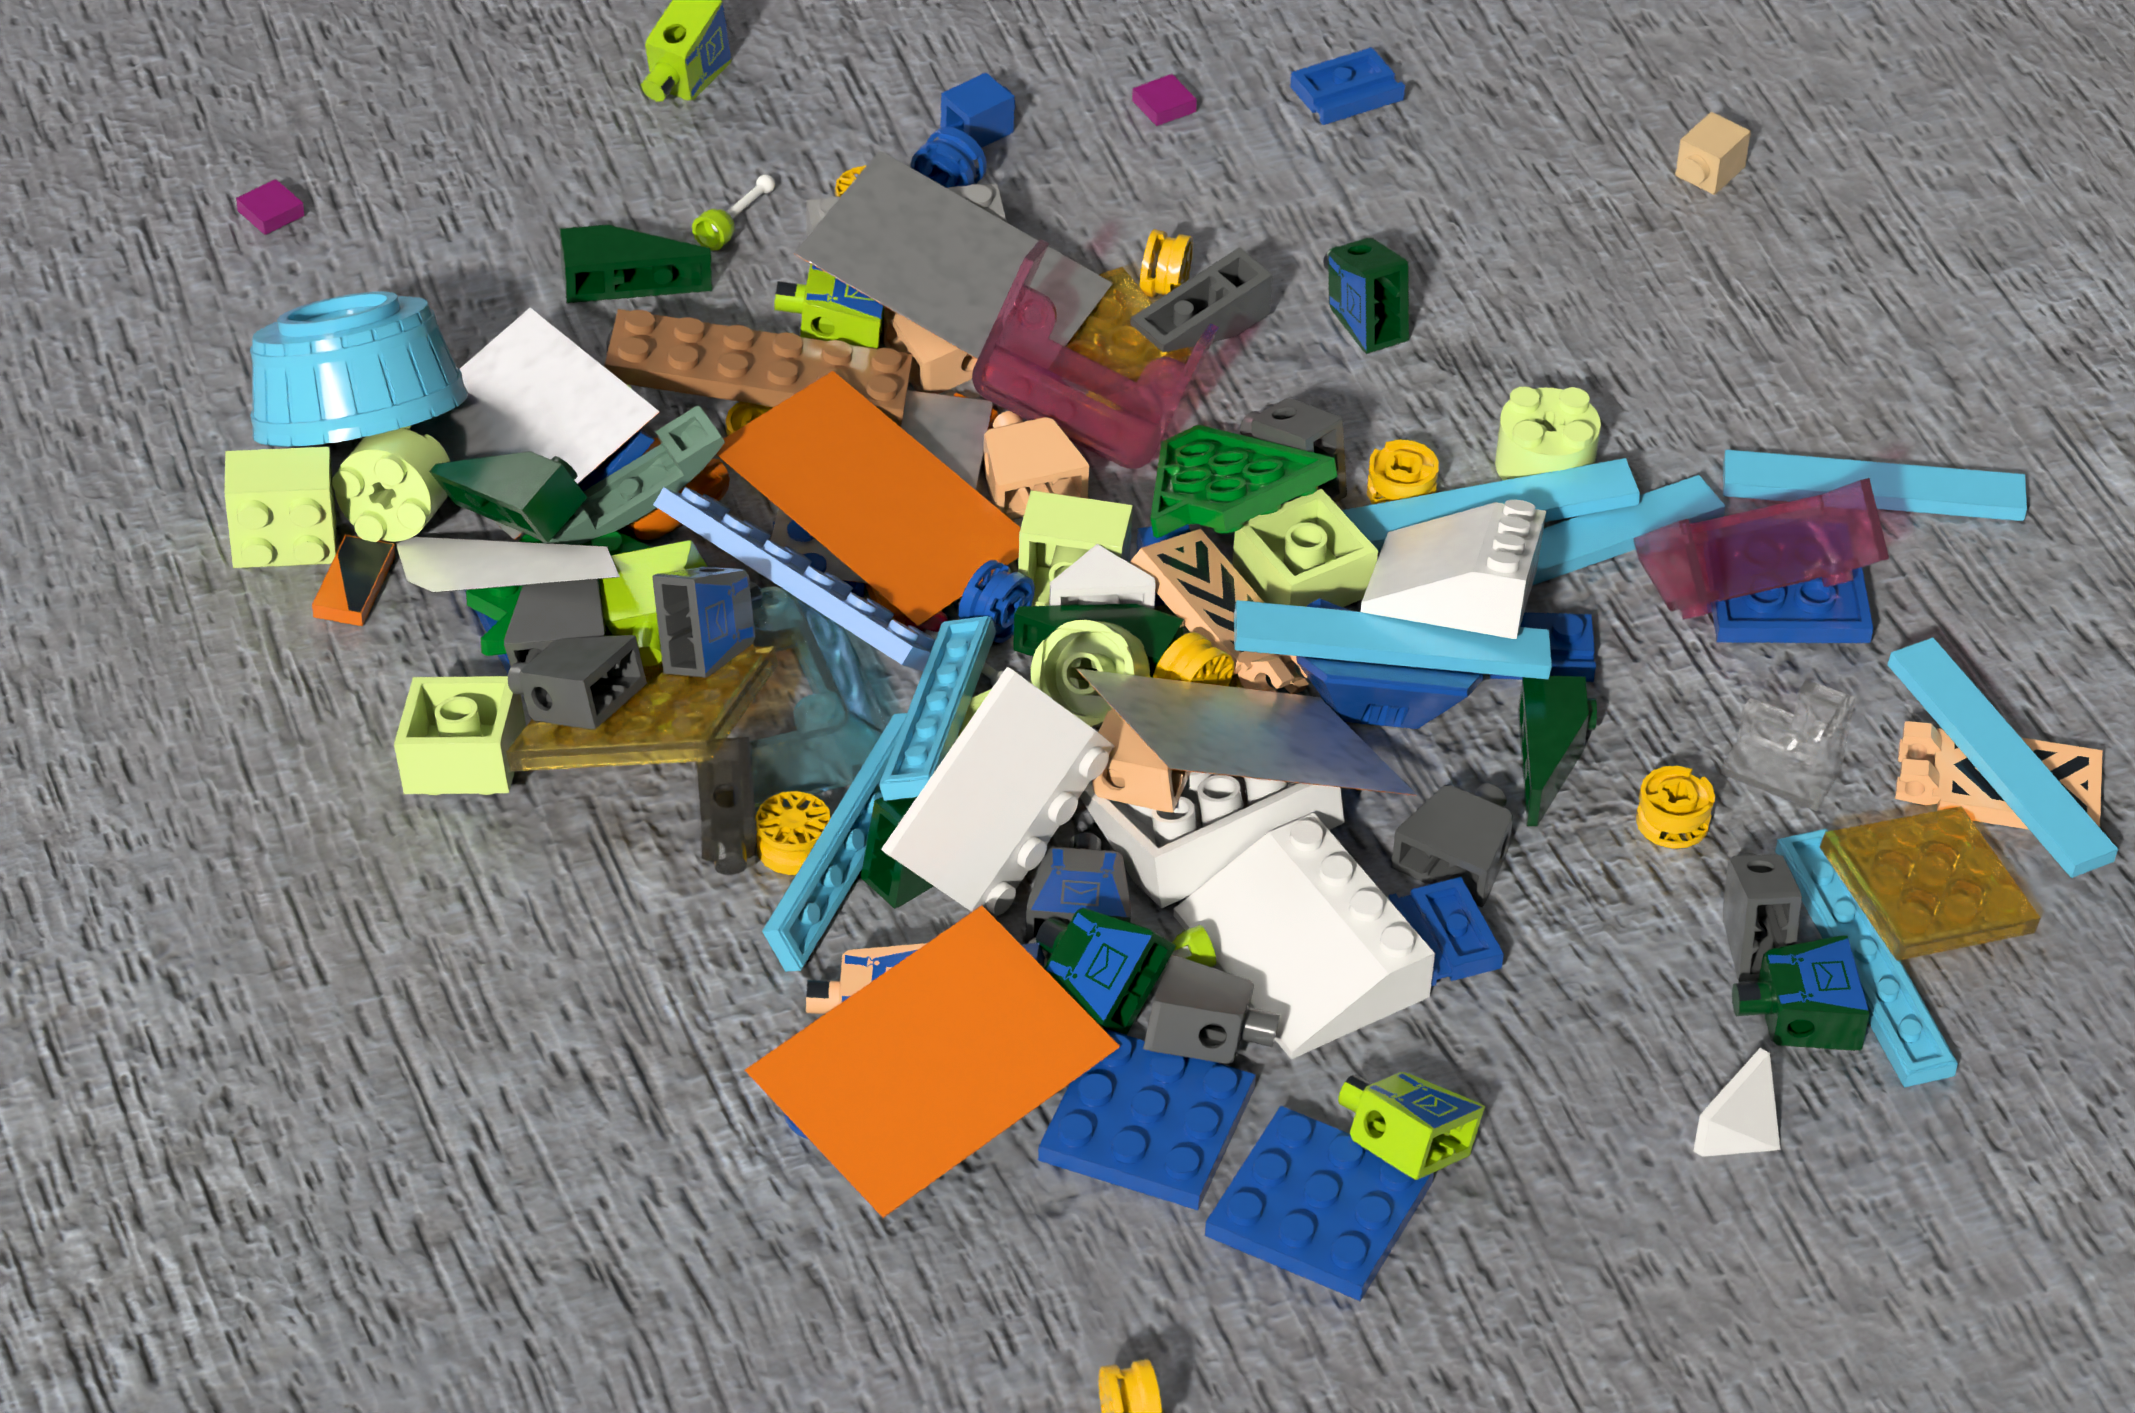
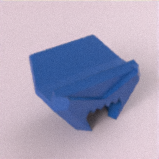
M1321 598L1306 606L1351 611ZM1296 656L1297 663L1327 705L1344 722L1419 729L1467 698L1483 681L1482 673Z

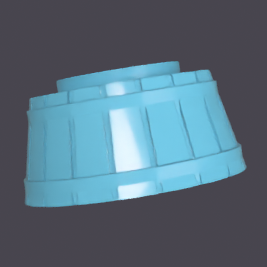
M381 291L324 299L285 312L278 317L277 322L258 330L252 337V346L250 348L252 358V411L250 417L253 426V439L259 444L277 447L310 446L377 435L439 416L460 405L468 397L462 372L457 368L437 324L435 312L430 309L428 302L423 298L397 296L393 292Z

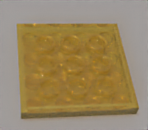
M752 644L706 678L664 674L662 661L654 666H643L647 684L596 729L558 725L531 719L506 751L510 771L711 761L777 668L778 661L774 646L755 647Z

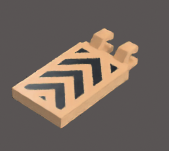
M1201 529L1143 547L1130 561L1132 565L1155 578V592L1177 617L1184 619V625L1190 632H1197L1211 641L1213 647L1231 655L1234 661L1233 675L1238 674L1241 685L1245 689L1277 692L1276 689L1284 687L1290 694H1296L1304 691L1309 685L1305 679L1308 677L1297 663L1296 656L1234 650V610L1236 600L1264 603V601ZM1295 663L1299 666L1300 671L1305 678L1297 674L1295 670ZM1266 674L1269 676V678H1270V680H1271V684H1272L1276 689H1274V688H1272V687H1270V686L1268 685V683H1267V681H1266Z
M1905 721L1903 738L1900 739L1898 748V762H1901L1900 777L1897 778L1895 799L1925 806L1938 804L1937 815L2028 829L1943 729H1936L1932 723ZM2022 738L2100 828L2103 750Z

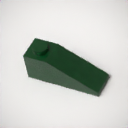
M608 224L559 228L561 268L567 303L712 291L711 251L708 247Z
M531 451L438 463L429 471L456 505L546 543H549L588 498L575 482V479L578 477L576 471L566 461L557 456L548 459Z
M1138 604L1018 606L1014 613L1013 650L1033 657L1041 642L1046 640L1052 632L1066 622L1075 620L1107 622L1126 629L1141 640L1149 662L1150 677L1153 678L1156 666L1164 652L1175 640L1183 636L1184 619ZM1085 668V670L1097 671V669L1094 668Z
M1549 676L1548 680L1522 677L1518 721L1527 826L1537 827L1583 753L1586 731L1595 730L1597 702L1596 698H1587L1586 677Z

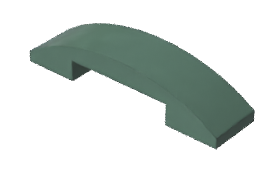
M697 405L655 431L661 443L660 445L583 491L588 498L549 543L546 544L580 545L591 541V539L614 532L657 508L653 504L663 487L679 492L705 468L725 443L723 437L702 408Z

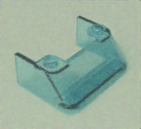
M772 586L760 588L763 601L760 608L753 611L755 629L753 644L728 663L793 648L813 694L801 699L794 708L796 731L749 741L750 774L752 773L751 787L753 786L754 797L753 808L760 807L769 797L781 792L800 791L815 794L851 785L889 723L846 630L785 589Z

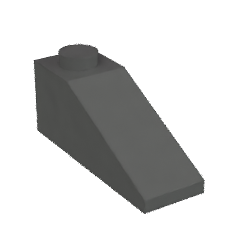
M1239 247L1132 316L1130 324L1162 352L1234 338L1270 314L1273 274Z

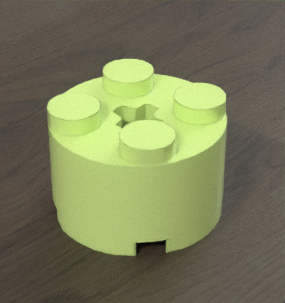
M1523 386L1514 389L1510 393V398L1504 405L1500 416L1495 466L1500 478L1508 480V478L1514 479L1596 464L1601 422L1596 409L1589 403V395L1584 390L1575 387L1562 390L1557 388L1533 389Z
M410 425L397 430L366 436L345 459L334 475L332 486L335 490L338 505L348 521L354 526L357 535L363 540L396 542L409 539L424 528L444 503L448 494L429 471L435 464L450 462V459L441 444L429 434L423 437L409 430Z
M1091 620L1070 621L1058 627L1038 646L1031 664V684L1090 727L1096 728L1101 727L1107 712L1113 708L1076 669L1094 668L1101 672L1150 677L1149 662L1141 640L1118 625Z

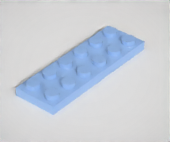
M663 487L653 504L655 507L901 665L924 671L935 639L912 625L907 627L892 619L894 613L869 598L865 600L852 593V586L828 572L824 574L810 566L812 561L788 546L783 548L769 540L771 535L747 520L741 521L728 514L730 509L706 494L702 496L688 487H685L682 493Z

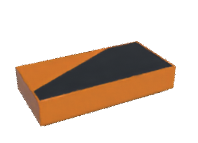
M345 535L312 603L313 617L363 627L395 559L394 544L382 541L372 542L363 540L360 537Z

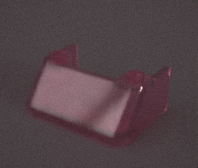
M1040 239L1025 256L972 372L974 387L983 398L1029 421L1044 417L1053 419L1071 442L1124 468L1137 469L1143 467L1156 454L1199 371L1219 327L1211 323L1208 325L1197 341L1187 364L1170 357L1156 358L1147 364L1138 382H1135L1049 339L1057 321L1055 305L1045 294L1030 287L1049 243Z
M1870 478L1856 481L1821 495L1690 524L1689 519L1680 520L1633 538L1638 560L1669 612L1681 611L1682 620L1713 613L1712 603L1822 578L1824 588L1854 580L1853 570L1889 559Z

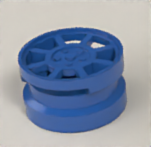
M944 127L936 130L928 138L927 143L915 152L910 162V168L945 188L977 184L986 173L987 161L982 148L970 135L956 128ZM973 160H978L979 168L975 166Z
M997 560L987 561L974 573L963 592L958 611L959 620L983 616L992 617L996 630L993 641L997 643L1007 641L1014 635V613L1018 606L1032 605L1035 592L1033 580L1020 572L1011 573L1008 566Z

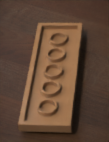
M618 309L604 367L628 385L770 407L777 406L826 374L834 371L901 427L913 354L900 353L891 348L874 349L849 345L840 340L823 341L803 338L787 332L777 334L751 330L742 325L726 326L706 323L691 317L674 318L655 315L645 310L629 311Z

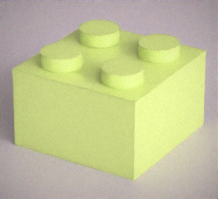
M330 447L225 451L224 494L233 568L332 564L336 555V511L332 486Z
M1319 489L1311 495L1302 496L1282 504L1281 509L1277 512L1258 515L1244 522V527L1235 531L1232 566L1264 603L1306 607L1308 604L1321 598L1340 607H1345L1363 599L1377 563L1378 550L1322 489Z
M1031 490L1019 532L1018 572L1031 578L1034 582L1035 592L1031 606H1049L1050 582L1096 544L1130 563L1133 505Z
M508 676L412 678L394 742L404 794L490 795L510 792L526 729V721L521 695L513 694L510 691Z

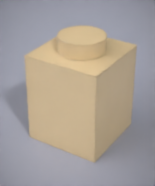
M1710 112L1680 139L1675 176L1715 195L1745 168L1751 131Z

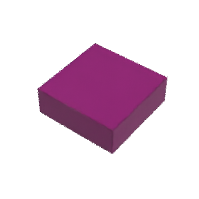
M1173 74L1136 86L1132 91V101L1156 126L1196 112L1197 99Z
M277 179L236 198L237 211L264 235L305 216L303 202Z

